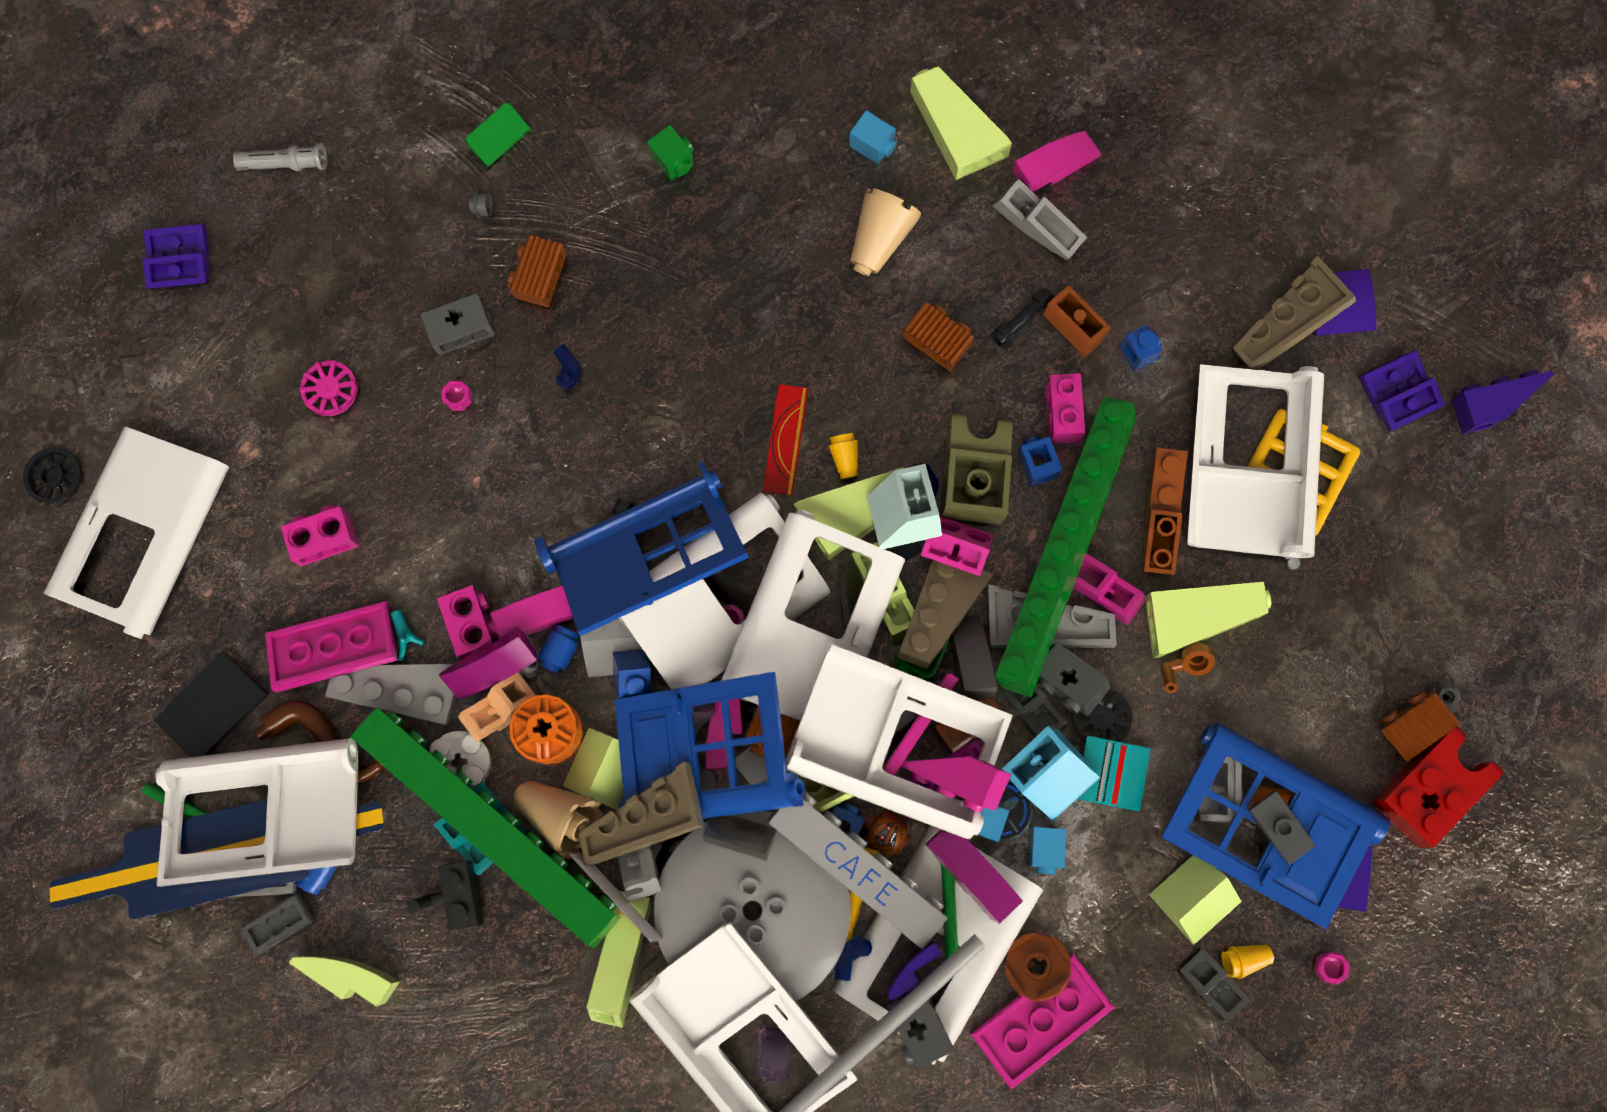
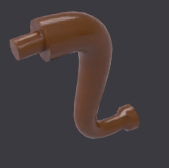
M300 700L284 702L265 713L261 717L263 724L254 731L256 737L263 741L272 732L275 735H280L291 725L299 723L306 727L316 742L337 740L331 726L322 713L313 705ZM375 759L367 767L358 769V783L372 779L382 769L386 768Z

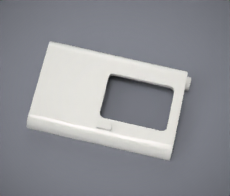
M1200 364L1187 541L1189 546L1291 558H1310L1314 556L1324 374L1319 372L1318 368L1304 366L1292 374ZM1228 385L1274 388L1287 392L1283 469H1264L1224 463L1223 447Z
M124 427L43 594L126 626L123 632L139 639H142L144 634L150 636L229 466L205 455ZM110 514L134 521L155 531L121 606L118 608L110 607L74 591L76 580L106 518Z
M760 492L729 514L743 545L768 527L772 528L778 537L780 536L785 522L777 512L780 509L778 503L770 494L765 496ZM715 530L694 539L684 546L691 564L724 550ZM677 551L649 572L653 582L685 568L679 551ZM808 556L801 570L803 576L796 582L785 610L786 618L792 621L831 593L828 585ZM703 579L653 602L652 605H646L618 618L631 632L671 690L706 684L723 673L727 668L746 621L745 619L740 624H734Z
M797 509L796 513L790 512L787 516L721 681L775 672L780 714L800 721L825 654L831 644L866 658L868 657L905 559L885 549L880 550L878 546L813 520L815 517L813 514ZM816 537L857 552L871 560L870 569L841 639L833 638L789 620L785 616L786 607L812 542ZM758 695L740 698L741 700L759 705Z
M831 644L825 654L786 758L787 771L960 837L970 839L973 835H978L982 829L984 817L980 816L981 812L963 805L964 798L962 800L950 798L886 773L882 765L900 716L905 710L980 738L983 741V748L979 759L992 765L996 763L1012 715Z
M352 738L164 760L156 770V782L165 791L157 876L158 887L351 865L354 861L358 748ZM252 786H268L266 833L263 844L191 854L180 853L184 800L187 795Z
M930 825L902 873L919 885L915 891L923 898L929 893L943 905L941 863L925 845L941 829ZM979 849L977 850L1005 879L1023 902L998 924L991 920L975 900L965 893L955 881L958 945L962 946L975 934L986 947L952 978L935 1007L953 1045L1043 892L1042 888ZM879 913L876 914L832 988L835 993L878 1021L889 1011L872 1001L868 997V990L902 934ZM943 923V925L940 927V929L937 931L938 933L942 934L943 936H944V923ZM925 1025L921 1030L913 1028L910 1030V1034L912 1037L918 1035L920 1040L924 1039L923 1031L927 1027ZM945 1055L944 1057H942V1058H940V1059H938V1060L941 1061V1062H944V1060L946 1059L947 1055Z
M731 922L725 923L645 982L629 998V1002L720 1112H773L719 1046L723 1041L763 1013L768 1014L818 1075L840 1056ZM850 1070L805 1112H813L857 1081L858 1077Z

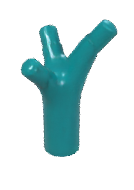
M396 610L390 613L398 638V660L404 661L407 643L414 642L422 646L424 640L415 636L409 629L402 610Z

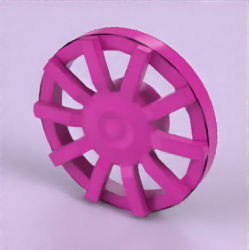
M334 360L318 361L302 375L303 378L299 388L302 401L311 411L318 415L335 416L341 414L356 399L358 392L357 379L354 373L340 362ZM330 367L328 376H325L322 368ZM335 367L343 369L336 377H333ZM317 371L321 377L319 380L312 376ZM348 374L351 381L340 383V379ZM308 381L316 383V386L307 387ZM344 387H352L350 395L343 393ZM306 392H317L308 400ZM321 397L322 400L318 409L312 404ZM338 398L346 399L344 404L338 406L336 401ZM327 401L332 402L334 409L325 410Z

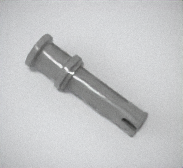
M316 143L315 146L300 147L297 144H292L288 149L235 151L233 163L237 171L285 167L291 168L294 171H301L303 168L312 167L326 170L328 158L323 143Z

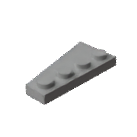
M988 584L989 648L1007 647L1027 593L1015 590L1014 592L999 589L998 586ZM1066 605L1050 648H1053L1057 642L1066 648H1115L1117 645L1115 614L1078 605Z
M453 664L378 665L330 678L325 697L375 709L379 708L387 712L391 710L396 714L448 726L456 696L439 677V673Z

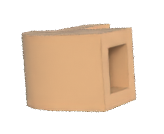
M519 672L494 685L486 698L462 711L458 718L474 740L478 742L496 730L500 732L509 726L513 712L523 701L536 695Z

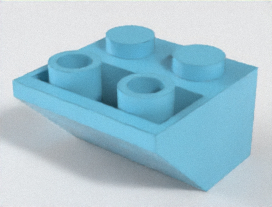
M1047 726L1002 768V770L1011 774L1010 780L1019 791L1052 820H1055L1101 778L1062 732L1051 726Z

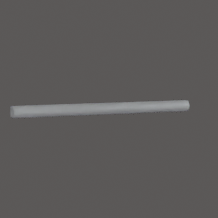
M975 934L969 938L779 1112H805L976 957L986 947Z

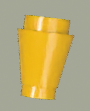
M854 433L830 437L831 445L828 447L840 474V479L858 477V440H855Z
M1267 944L1228 947L1227 951L1221 954V963L1229 978L1236 977L1237 979H1242L1274 962L1273 952Z

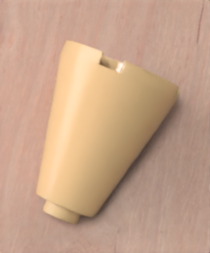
M867 188L850 260L855 265L853 270L868 277L871 273L877 274L917 223L921 212L912 205L910 210H907L905 205L902 204L904 200L879 189L871 191L870 188Z
M532 780L520 784L513 795V805L516 810L559 856L566 859L572 858L570 854L582 853L578 850L581 847L579 832L603 817V812L598 808L601 804L597 800Z

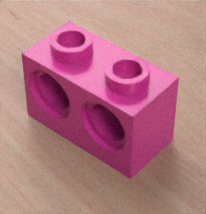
M1081 374L1050 375L1045 385L1048 436H1050L1052 444L1080 443L1085 434Z
M326 506L321 508L318 514L309 517L307 515L292 518L289 524L280 526L290 560L301 567L359 547L350 514L341 506ZM339 522V530L335 534L329 535L330 526ZM309 532V541L304 545H300L301 536Z
M939 516L942 536L926 539L921 556L981 576L995 535Z
M471 585L437 598L456 657L462 659L489 640L496 641L498 637L492 620L489 621L486 612L487 609H490V605L484 591L479 592L477 588ZM468 600L472 601L471 611L468 614L461 615L459 611L461 604ZM481 629V640L478 643L471 644L469 641L471 632Z

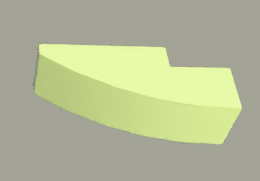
M876 542V543L873 544V545L879 547L878 542ZM854 552L852 557L864 582L871 566V560L864 555ZM899 577L882 619L894 645L904 640L914 613V609Z
M307 955L293 957L289 964L340 999L350 998L356 992L376 1007L386 1004L400 982L380 969L342 957Z

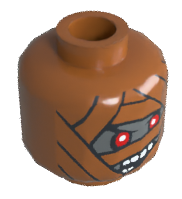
M889 810L882 811L879 816L872 813L862 827L867 832L864 836V841L868 843L866 846L879 851L885 858H889L892 855L898 857L911 838L908 834L909 825Z

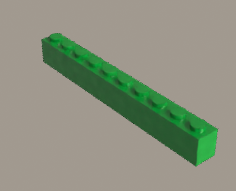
M1105 396L1102 399L995 675L1003 689L1028 697L1033 695L1137 421L1133 403Z
M376 708L350 737L585 944L595 949L620 919L614 912L618 906L604 894L597 898L589 890L593 885L580 873L573 877L567 872L565 868L569 864L557 853L553 852L550 856L541 849L545 844L531 831L526 835L517 828L521 823L507 810L503 814L499 813L493 807L497 801L484 790H481L479 794L470 787L473 781L461 770L454 774L446 767L450 761L438 750L435 749L431 754L423 746L427 741L412 729L408 734L400 726L404 721L393 711L389 710L385 714L379 708Z

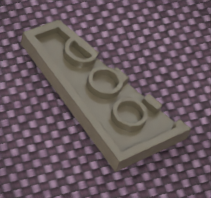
M1318 255L1310 263L1311 266L1308 270L1293 281L1292 287L1288 292L1273 303L1268 314L1263 319H1259L1234 346V353L1248 369H1261L1356 302L1355 295Z
M932 560L897 658L928 669L953 631L962 622L968 610L975 604L981 592L990 583L994 574L982 570L981 576H977Z
M684 761L675 767L676 770L666 777H660L653 782L652 786L646 791L625 801L626 804L615 812L610 811L579 832L584 864L592 866L705 827L691 764Z

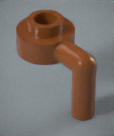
M1194 643L1184 648L1181 658L1163 663L1160 669L1165 691L1168 693L1177 691L1176 672L1185 670L1188 674L1194 676H1201L1210 672L1215 664L1211 648L1202 643Z

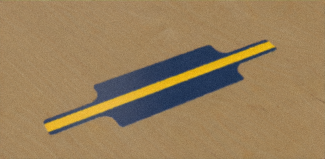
M267 799L183 819L180 853L191 854L263 844L266 833ZM380 803L357 807L356 836L383 829V814ZM162 825L127 833L124 836L123 856L115 865L53 880L50 883V905L52 908H60L105 896L120 895L127 901L129 918L135 920L306 879L310 874V869L158 887L157 876Z

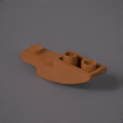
M1164 448L1154 449L1151 479L1148 480L1144 521V572L1175 575L1183 513L1180 512L1188 451Z

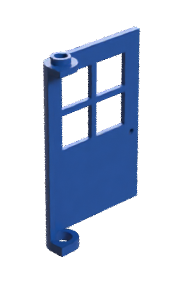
M704 462L698 463L703 475L549 547L543 537L534 540L538 555L546 571L551 574L558 570L576 629L580 636L646 605H652L653 602L749 558L718 494L717 489L721 488L722 485L715 470L708 472ZM703 504L711 523L680 537L672 518ZM666 521L674 541L643 555L635 535ZM715 530L724 550L691 564L683 544ZM677 548L685 568L653 582L646 562Z
M775 672L615 699L624 797L619 801L618 809L625 805V801L635 794L640 795L650 788L651 784L660 777H666L676 770L675 767L684 761L691 764L703 819L804 806V784L801 779H798L796 774L787 773ZM758 695L762 735L733 740L729 700ZM721 702L725 741L697 745L693 706ZM763 742L768 782L738 786L734 746ZM726 748L730 788L701 791L697 752Z
M1213 722L1212 726L1208 725L1201 734L1200 742L1203 743L1202 750L1205 753L1160 837L1322 928L1327 929L1369 845L1379 844L1387 834L1390 827V818L1222 724ZM1226 756L1257 772L1240 806L1209 790ZM1264 776L1294 793L1288 808L1316 845L1290 865L1283 861L1270 841L1256 867L1225 851L1243 816L1256 823L1247 811V808ZM1205 796L1236 812L1219 846L1188 830Z

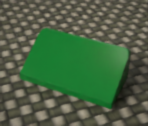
M505 102L466 136L465 142L468 148L489 167L531 129L508 102Z

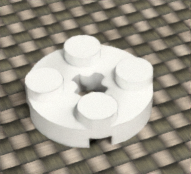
M453 731L447 733L440 739L435 740L430 746L431 754L436 749L450 761L446 767L454 774L457 772V769L452 767V761L455 760L456 755L460 754L461 758L467 759V765L462 766V772L473 781L470 785L472 789L482 781L484 782L491 772L492 755L489 747L482 740L476 742L469 732Z

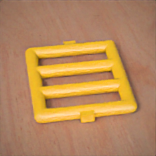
M1278 409L1247 467L1272 469L1263 464L1270 449L1284 455L1285 442L1278 439L1277 436L1283 424H1286L1287 410ZM1321 424V442L1344 453L1345 456L1338 469L1319 460V474L1332 481L1324 495L1318 493L1315 536L1320 532L1360 455L1359 447L1328 432V427L1324 424Z

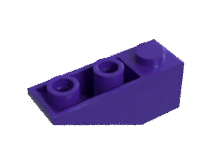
M1532 370L1519 375V379L1510 380L1509 377H1502L1491 381L1489 386L1480 387L1478 383L1462 388L1461 394L1451 400L1462 434L1492 428L1506 419L1553 376V372L1548 371L1539 374L1538 370Z

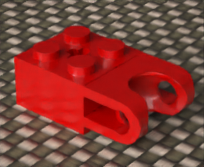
M1458 726L1428 746L1416 757H1413L1371 801L1418 848H1434L1503 774L1502 768L1494 761L1478 764L1471 771L1461 765L1458 760V750L1465 741L1466 735ZM1422 796L1424 797L1426 802L1425 808L1422 806V803L1424 802V800L1421 799Z

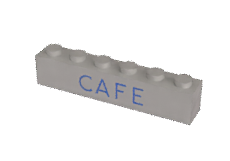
M806 792L803 797L804 806L774 809L766 819L771 826L922 950L947 920V917L941 912L944 906L929 893L923 898L915 891L919 886L904 873L898 877L889 870L893 864L879 852L872 856L864 849L868 844L853 831L849 836L839 828L842 822L828 810L821 814L813 807L817 801Z

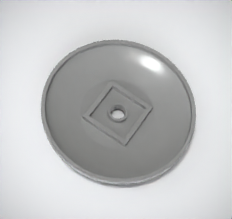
M758 811L714 818L704 823L705 827L692 831L677 846L661 873L659 879L661 890L655 894L654 901L655 929L663 938V940L658 941L661 951L668 965H670L727 922H731L790 996L797 1001L813 991L828 976L839 960L850 926L851 904L849 889L771 826L766 819L772 812ZM749 901H757L762 906V914L757 920H749L743 914V907Z

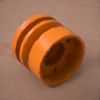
M548 694L536 695L523 701L513 712L509 724L510 739L515 749L526 759L548 766L563 764L572 759L577 754L585 737L584 722L579 712L564 700ZM543 722L552 725V728L547 730L548 736L538 732V730L543 728Z

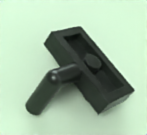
M472 859L438 866L442 892L421 896L410 900L407 904V909L411 913H416L433 906L444 905L449 931L483 924Z

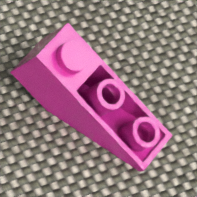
M973 757L906 761L901 765L912 772L910 776L912 779L926 785L930 781L937 784L936 791L950 798H955L956 795L964 798L963 805L977 812H982L983 808L996 811L1011 777L1010 773L984 760Z

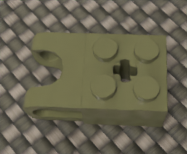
M952 413L947 426L940 516L953 520L1001 525L1008 515L1013 433V421L1011 419L999 418L993 428L992 436L980 439L974 437L968 430L967 416L965 414ZM971 484H976V489H974L971 486Z

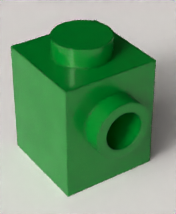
M670 125L646 142L649 155L670 180L677 176L685 175L694 164L692 156L693 146L685 136L680 138Z

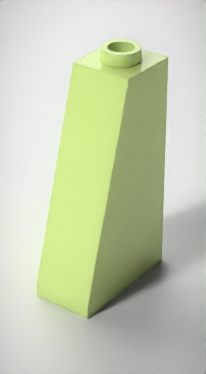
M939 66L931 70H921L912 77L910 93L956 180L1009 156L1012 145L1010 139Z
M895 470L800 500L793 504L794 512L796 513L797 509L807 511L815 516L813 520L861 539L875 529L867 495ZM814 538L828 560L846 549L823 538Z
M1264 582L1150 592L1145 596L1153 658L1163 657L1269 613L1271 596L1269 591L1265 590Z
M642 897L629 901L648 922L651 910L650 898ZM617 907L614 912L620 919L606 935L586 1008L591 1021L623 1028L644 934Z

